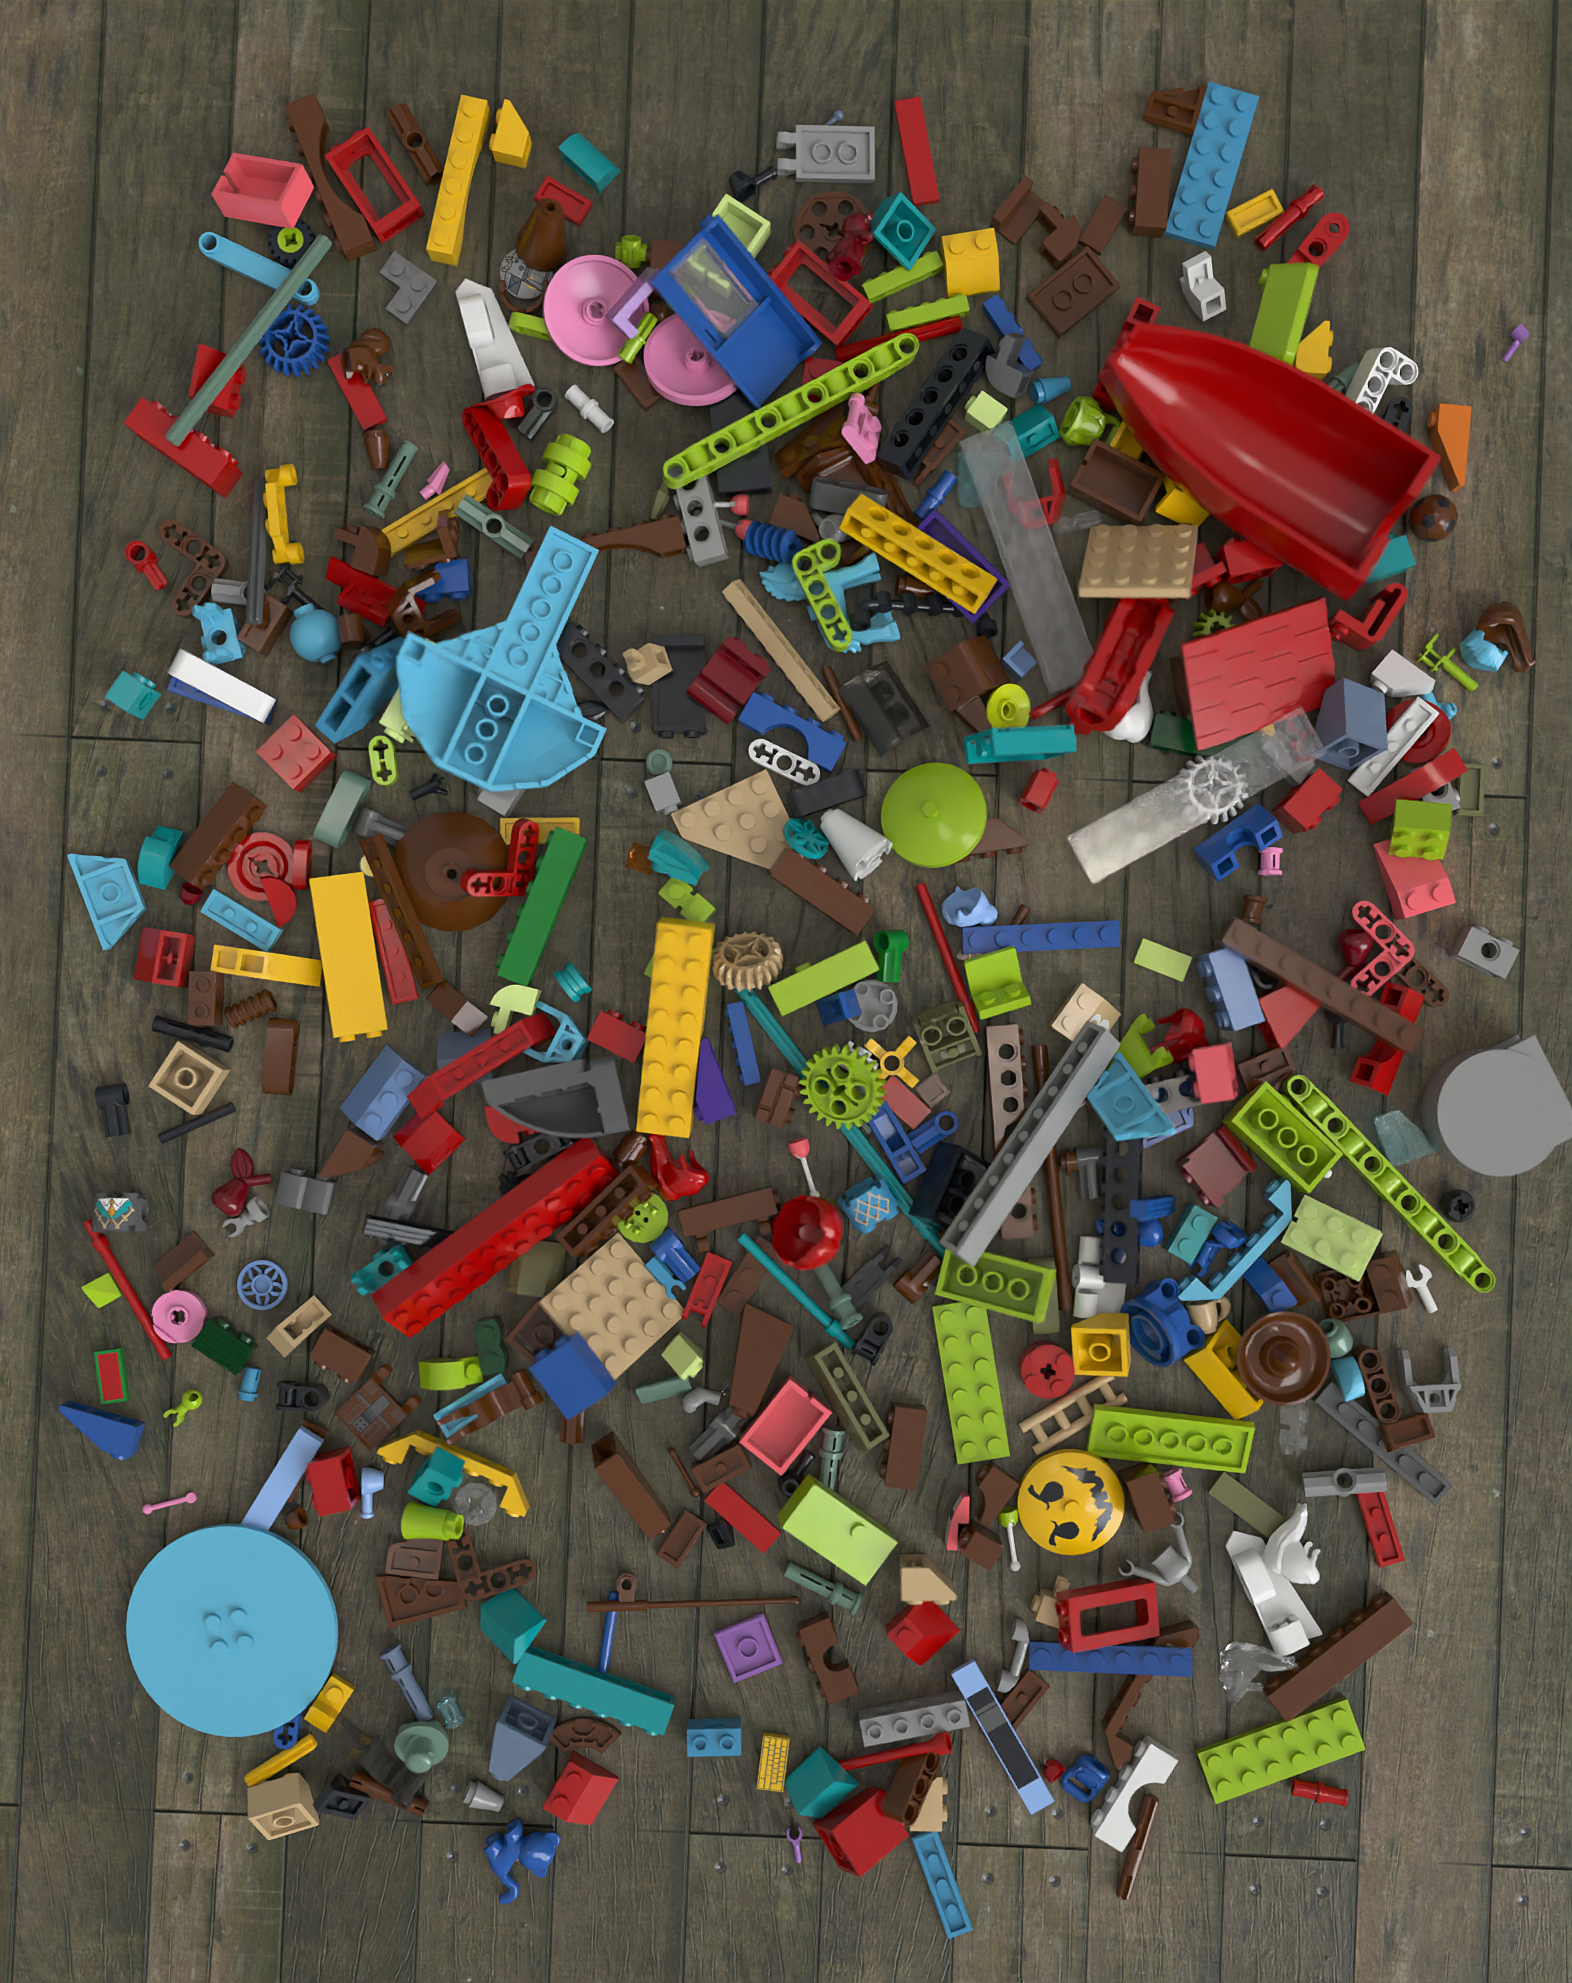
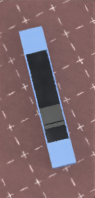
M974 1658L950 1671L1030 1814L1032 1815L1053 1803L1054 1799Z

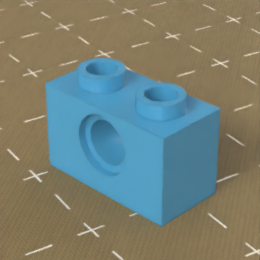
M741 1718L688 1719L687 1757L741 1756Z

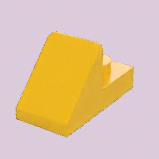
M333 1673L304 1719L326 1733L356 1686Z

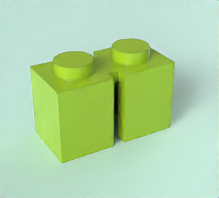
M671 878L658 892L677 911L681 906L683 909L680 913L687 920L706 922L716 911L700 894L697 893L693 896L694 889L686 882Z

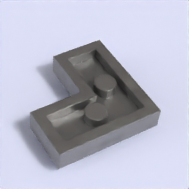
M394 251L379 272L383 278L399 288L385 309L389 314L409 327L439 284L437 280Z

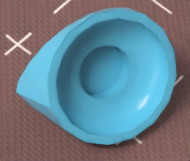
M1354 1357L1331 1359L1330 1365L1345 1402L1363 1396L1365 1394L1364 1383Z

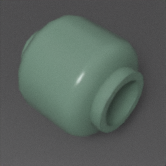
M1335 1318L1325 1319L1318 1324L1329 1343L1330 1358L1342 1357L1350 1351L1353 1346V1338L1341 1320Z

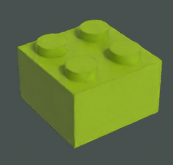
M1396 799L1390 827L1388 855H1396L1401 858L1419 857L1427 860H1443L1451 832L1452 804Z

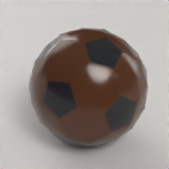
M1430 494L1422 497L1413 505L1409 512V526L1418 539L1425 542H1438L1453 532L1457 525L1458 513L1456 506L1449 498L1440 494Z

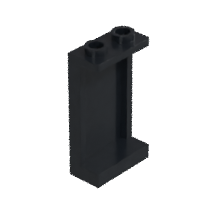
M742 392L739 395H730L719 402L709 404L712 434L757 411ZM762 420L761 424L765 427V421ZM767 443L717 469L720 499L732 498L738 494L753 496L772 493ZM717 444L714 447L719 453L728 451L727 446L724 444Z
M651 635V644L665 647L673 669L653 682L652 732L653 734H658V738L661 739L674 738V734H685V738L691 739L700 738V734H706V709L685 692L706 665L705 635Z

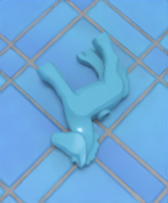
M874 551L866 555L856 565L823 572L849 627L850 623L847 618L844 591L881 581L879 564ZM804 560L798 563L797 567L799 570H801ZM780 562L776 567L769 566L768 571L759 572L766 591L771 592V596H775L776 599H785L787 602L806 599L794 575L792 564ZM813 584L809 588V592L813 595H820L824 591L820 584ZM809 605L807 606V610L809 613L810 620L812 622L815 621L816 618ZM824 608L821 611V616L828 620L832 619L836 614L832 608ZM891 611L887 613L878 612L871 618V627L866 631L856 632L851 630L852 642L847 650L855 654L857 651H861L860 643L869 645L874 642H894L900 640L899 630L896 621H893ZM817 622L818 629H819V631H820L821 636H822V637L824 638V640H825V644L828 646V648L832 649V648L829 646V644H828V642H827V640H826V638H825V636H824V634H823V632H822V630H821V628H820V626H819V624H818V622ZM836 624L833 627L835 630L834 641L839 640L843 643L846 634L841 635Z

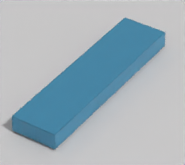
M920 1831L911 1834L912 1842L947 1938L950 1939L972 1931L971 1921L938 1831Z

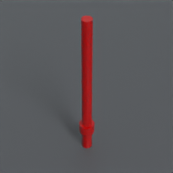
M919 884L915 887L958 1001L963 1003L973 1032L977 1033L981 1029L974 1014L975 1006L973 1001H970L926 884Z
M92 1219L84 1222L83 1225L93 1241L91 1245L95 1252H99L161 1360L164 1361L171 1357L169 1349L163 1339L155 1332L151 1318L109 1248L111 1244L106 1235L102 1236L101 1233L91 1232Z

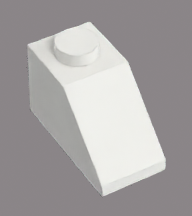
M1391 650L1371 673L1370 683L1374 690L1393 698L1429 694L1433 690L1435 680L1397 652Z

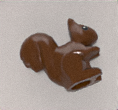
M378 328L366 329L365 333L361 334L362 340H356L343 349L341 363L345 379H350L353 372H360L364 384H367L368 379L372 378L377 385H383L388 377L392 375V371L396 370V366L379 363L378 357L384 356L389 352L390 340L387 334Z

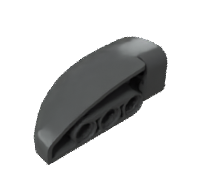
M613 1054L590 1059V1064L586 1063L585 1059H579L481 1081L484 1098L489 1105L516 1123L541 1133L566 1138H593L630 1130L618 1066Z

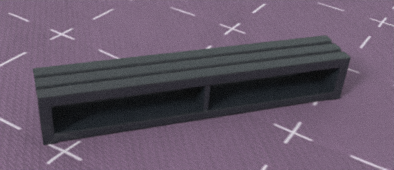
M371 1214L365 1215L362 1232L368 1238L380 1237L388 1242L396 1240L403 1245L411 1243L419 1248L426 1246L430 1247V1249H433L456 1232Z

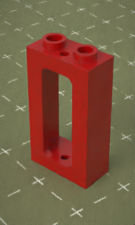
M369 127L364 130H357L351 135L350 139L342 144L334 145L324 155L329 166L381 244L425 216L420 203ZM364 156L372 158L402 203L400 207L381 219L349 172V166Z
M798 240L796 244L792 243L788 246L783 254L785 258L779 266L774 265L770 269L768 276L805 319L838 347L843 346L873 309L874 305L847 281L835 278L830 273L829 266ZM804 264L854 306L838 328L788 286V280L800 265Z
M1136 1577L1056 1592L1057 1602L1055 1603V1611L1059 1617L1058 1640L1062 1647L1072 1653L1160 1636L1156 1585L1151 1580ZM1135 1600L1137 1625L1087 1635L1081 1634L1080 1612L1083 1609Z

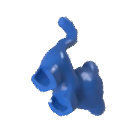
M516 1818L507 1824L509 1832L504 1835L505 1839L498 1831L486 1839L487 1847L483 1851L489 1860L491 1870L509 1888L507 1893L499 1895V1903H511L519 1896V1883L508 1873L515 1860L519 1859L522 1866L531 1870L537 1877L543 1878L547 1874L548 1866L553 1860L556 1847L561 1839L557 1832L535 1831L523 1837V1822Z

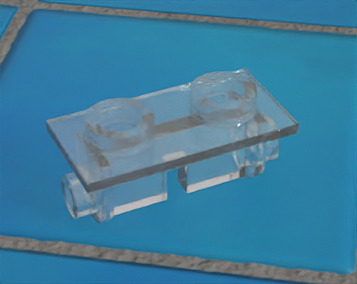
M1304 1402L1297 1405L1280 1406V1424L1290 1425V1429H1280L1279 1448L1282 1449V1454L1291 1455L1293 1450H1295L1296 1457H1299L1303 1450H1307L1308 1435L1303 1434L1304 1423H1308L1309 1410L1308 1407H1304Z

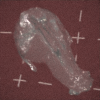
M1234 1642L1226 1645L1221 1650L1219 1658L1222 1667L1219 1673V1681L1227 1701L1238 1703L1247 1691L1262 1692L1264 1689L1262 1683L1251 1682L1252 1678L1256 1677L1260 1670H1290L1296 1667L1297 1663H1295L1294 1656H1280L1252 1642Z

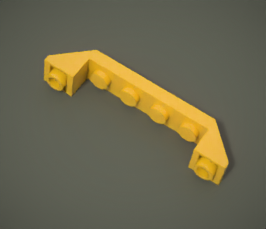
M418 1429L388 1441L377 1452V1454L383 1456L382 1459L396 1465L397 1463L402 1464L405 1461L411 1446H415V1450L424 1455H430L438 1446L464 1460L463 1468L466 1473L476 1477L479 1474L487 1477L491 1484L498 1487L507 1486V1491L500 1507L505 1509V1513L513 1517H519V1515L525 1517L529 1509V1503L516 1471L454 1444L448 1445L445 1440Z

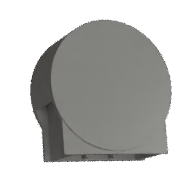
M1515 1035L1489 1049L1468 1050L1454 1055L1435 1070L1423 1092L1421 1119L1427 1139L1442 1158L1463 1170L1491 1176L1520 1174L1541 1163L1556 1145L1572 1138V1107L1535 1035L1524 1040Z

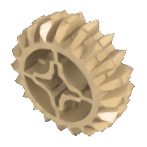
M745 931L740 935L734 933L731 938L725 937L724 942H717V947L713 949L716 951L711 960L715 979L719 980L721 985H727L729 990L735 987L738 992L742 989H748L750 992L752 988L761 990L762 985L770 986L771 981L777 980L778 974L781 973L783 962L779 943L774 941L773 937L767 938L765 933L757 935L756 931L751 934H747Z

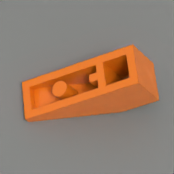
M1440 403L1429 413L1427 428H1430L1429 438L1435 453L1442 456L1439 463L1450 491L1457 492L1465 485L1472 406Z

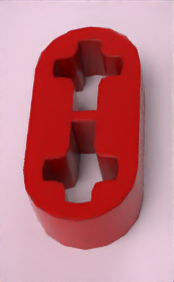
M297 839L294 844L293 888L309 890V879H311L312 842L311 840Z

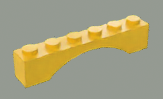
M461 95L426 247L431 261L453 266L458 264L463 242L465 213L471 180L479 153L487 137L492 115L487 100Z

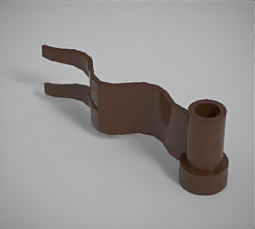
M522 1368L510 1375L512 1381L492 1390L473 1403L459 1408L436 1421L439 1427L462 1417L478 1415L477 1418L446 1440L447 1444L454 1443L467 1434L489 1425L504 1414L521 1406L528 1410L544 1401L540 1391L535 1390L525 1369Z

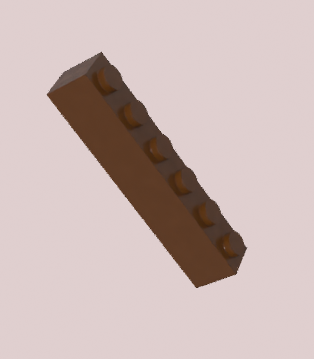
M1387 1591L1379 1593L1370 1600V1604L1364 1609L1353 1612L1345 1624L1334 1627L1328 1633V1637L1322 1642L1311 1645L1304 1656L1300 1659L1292 1660L1286 1666L1285 1671L1270 1677L1262 1690L1288 1723L1414 1623Z

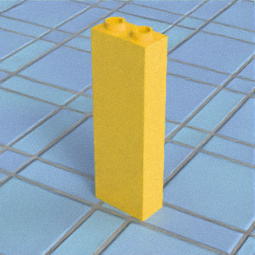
M357 872L309 879L333 1038H339V1042L356 1040L355 1035L366 1034V1038L382 1036V1031H386L388 1028L364 873Z

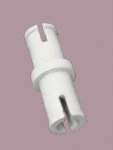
M573 385L568 389L565 398L580 411V415L584 419L588 418L601 433H606L612 427L614 420L598 407L599 404L595 399L591 400L577 385Z

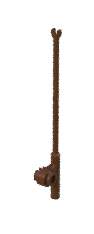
M624 1572L616 1580L619 1600L587 1601V1612L647 1611L649 1608L796 1605L799 1603V1599L796 1596H791L788 1598L683 1601L634 1600L637 1578L630 1572ZM625 1579L630 1580L632 1583L628 1588L622 1585V1581Z

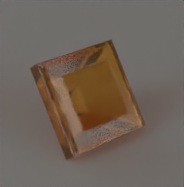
M633 842L625 867L650 875L652 861L648 859L651 848Z

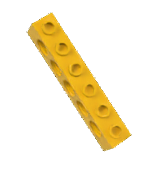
M862 493L848 508L839 527L843 532L974 614L987 599L997 581V578Z

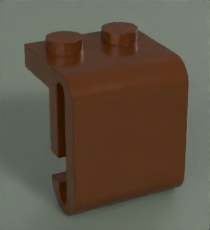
M986 635L967 639L924 665L949 712H953L974 698L992 693L997 687L1011 682Z

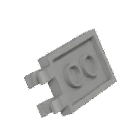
M796 125L795 133H777L776 143L778 150H787L795 147V159H778V176L795 174L796 182L874 184L875 127Z

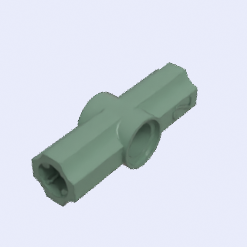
M468 494L462 499L454 512L455 515L520 560L523 559L524 553L529 551L534 542L530 537L505 521L500 515L495 514ZM491 521L500 522L502 525L501 531L497 534L489 533L487 531L488 523Z

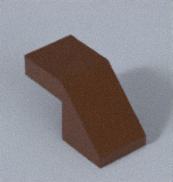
M445 980L438 983L426 998L449 1021L470 1037L474 1035L488 1017L486 1013L467 1000L459 990Z

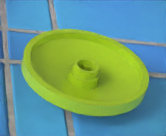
M926 763L906 771L887 791L881 809L883 833L892 842V849L909 863L927 868L944 867L963 859L979 843L987 823L986 800L977 782L964 770L946 763Z

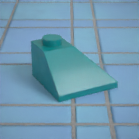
M901 192L884 198L870 220L873 236L907 271L911 270L936 231V228Z

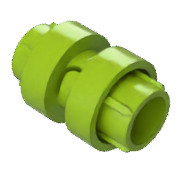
M565 433L558 435L555 443L549 442L541 457L547 466L545 470L536 469L531 479L533 491L529 497L530 502L539 509L555 516L561 515L566 506L572 507L579 493L574 483L576 479L584 481L591 468V463L588 461L591 454L590 447L580 439Z

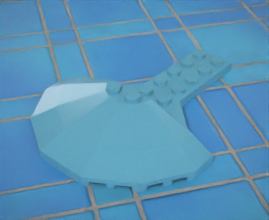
M550 526L506 621L437 644H432L410 632L408 633L396 659L402 715L436 767L486 791L500 792L547 787L596 754L606 728L582 717L581 711L574 699L573 690L566 671H564L559 659L556 643L599 552L598 549Z

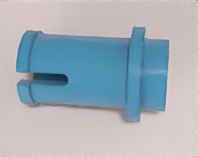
M245 1366L241 1388L237 1390L239 1394L238 1399L254 1401L255 1397L259 1395L256 1391L262 1369Z

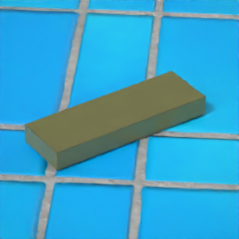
M1221 1471L1207 1489L1210 1495L1267 1538H1270L1288 1520L1225 1471Z

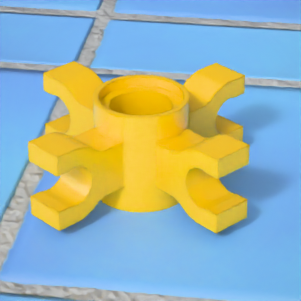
M907 1036L895 1051L886 1052L872 1038L864 1045L866 1049L879 1059V1069L883 1071L878 1078L885 1079L888 1075H897L911 1088L918 1083L919 1079L904 1067L903 1058L917 1043L910 1036ZM890 1055H894L899 1061L898 1067L893 1071L887 1070L884 1066V1060Z

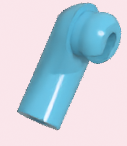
M1432 691L1429 694L1419 695L1422 700L1438 706L1449 719L1456 715V705L1451 702L1448 704L1437 702Z

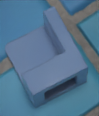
M1021 640L1001 660L1003 668L1017 682L1037 663L1023 648L1024 643Z

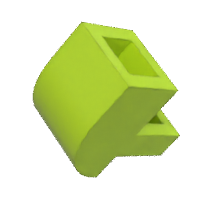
M478 1355L455 1359L440 1357L419 1361L420 1387L424 1389L465 1388V1385L483 1382V1373L479 1366Z

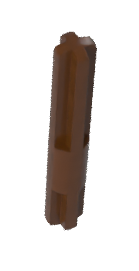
M1151 1794L1145 1795L1136 1824V1831L1129 1845L1116 1890V1896L1127 1901L1131 1897L1159 1806V1798Z

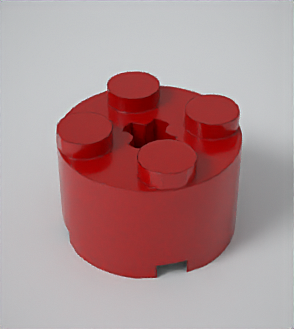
M1049 1340L1036 1341L1022 1351L1018 1360L1019 1376L1026 1388L1035 1396L1045 1399L1063 1396L1073 1383L1075 1375L1073 1361L1068 1353L1055 1342ZM1048 1364L1051 1367V1371L1043 1374L1040 1369L1046 1368Z

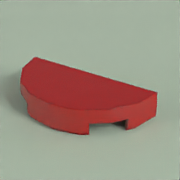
M271 875L260 877L261 884L277 924L280 927L288 923L295 913L297 906L295 891L288 882Z

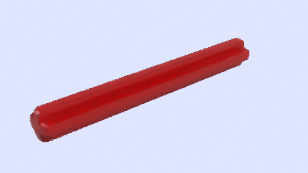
M954 316L836 347L835 357L840 362L850 361L866 351L904 333H911L916 336L919 342L960 332L963 327L960 316Z

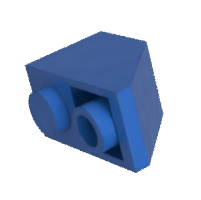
M467 559L438 563L433 569L436 568L441 579L416 593L418 598L426 603H437L440 601L439 598H450L451 601L466 600L467 596H473L470 563Z

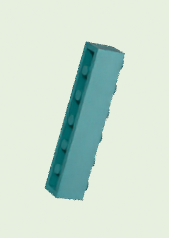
M529 1645L520 1658L512 1680L520 1689L526 1691L533 1689L542 1692V1695L548 1699L556 1700L559 1698L567 1701V1704L573 1708L581 1709L584 1707L590 1709L596 1716L602 1718L609 1716L618 1719L617 1721L624 1726L631 1727L635 1725L643 1728L642 1730L645 1733L654 1736L658 1734L664 1736L676 1696L608 1672H598L597 1668Z

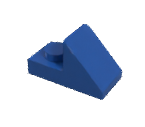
M854 989L816 1000L823 1026L862 1014Z

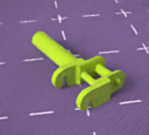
M1435 633L1432 639L1421 649L1423 653L1417 655L1419 657L1417 662L1422 660L1431 668L1429 670L1430 673L1434 670L1437 672L1439 670L1438 665L1442 666L1444 670L1465 688L1473 692L1479 684L1449 659L1456 649L1453 647L1448 654L1442 657L1432 649L1433 642L1439 636V634ZM1428 652L1438 659L1435 664L1426 657Z

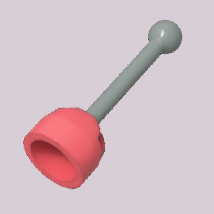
M695 510L693 516L699 515L702 511ZM719 519L722 526L734 529L736 536L743 541L749 525L753 522L748 519H742L737 524Z

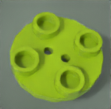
M654 1193L648 1201L640 1202L634 1208L635 1213L629 1219L621 1221L617 1225L624 1237L633 1242L646 1243L655 1240L663 1233L668 1223L669 1212L665 1202L659 1195ZM637 1210L640 1211V1215H636ZM645 1217L648 1218V1222L644 1221Z

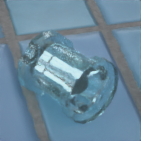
M456 1693L440 1699L434 1705L435 1709L440 1711L445 1721L444 1727L446 1730L453 1729L467 1720L466 1714H462L456 1701L458 1698Z

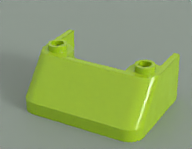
M1312 263L1270 264L1267 269H1262L1258 285H1262L1261 291L1263 295L1252 336L1247 344L1248 346L1293 365L1319 265Z

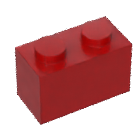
M609 1009L607 1013L600 1011L587 1040L636 1063L645 1046V1030L647 1027L636 1021H632L631 1025L622 1021L623 1015L612 1009Z

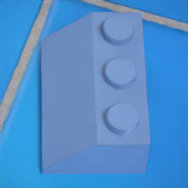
M386 1044L340 1109L357 1127L376 1141L381 1140L410 1103L407 1095L430 1075Z

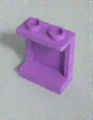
M647 267L605 315L614 326L630 339H633L639 331L627 319L655 289L650 284V281L660 271L658 268L654 270Z

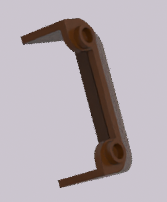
M851 445L816 455L795 475L802 489L809 494L812 479L816 476L882 488L888 491L885 508L914 527H918L917 520L893 474L883 470L876 457L874 461L865 464ZM852 537L847 541L848 543L840 547V562L843 567L853 566L874 550Z

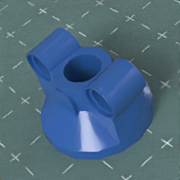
M1172 1278L1149 1281L1145 1289L1123 1304L1120 1313H1128L1130 1343L1145 1360L1159 1367L1171 1365L1190 1350L1201 1348L1205 1341V1334L1202 1328L1190 1324V1317L1186 1309L1177 1300L1179 1286Z

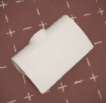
M1080 1236L1078 1263L1073 1267L1071 1278L1072 1285L1075 1288L1073 1316L1088 1319L1099 1313H1120L1121 1307L1124 1304L1126 1284L1103 1283V1276L1099 1275V1262L1104 1260V1249H1100V1237ZM1124 1254L1120 1263L1125 1261L1126 1254Z

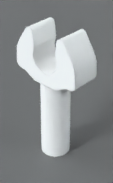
M1416 1263V1268L1420 1274L1418 1279L1414 1280L1409 1270H1403L1408 1287L1417 1289L1427 1312L1433 1313L1438 1309L1426 1285L1432 1274L1426 1267Z

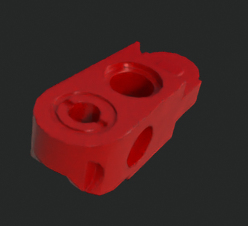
M1336 212L1323 216L1287 263H1312L1319 265L1320 269L1347 238L1350 231L1349 221L1344 215ZM1332 224L1337 225L1338 232H1330L1329 226ZM1308 249L1316 250L1318 256H1312Z

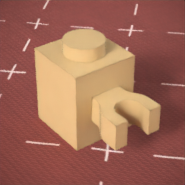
M647 643L638 650L630 648L623 653L628 665V674L633 679V682L650 685L673 670L665 647Z
M1057 1575L1053 1592L1041 1588L1039 1595H1034L1031 1610L1036 1621L1059 1629V1617L1055 1611V1603L1057 1602L1056 1592L1069 1589L1070 1582H1068V1578Z

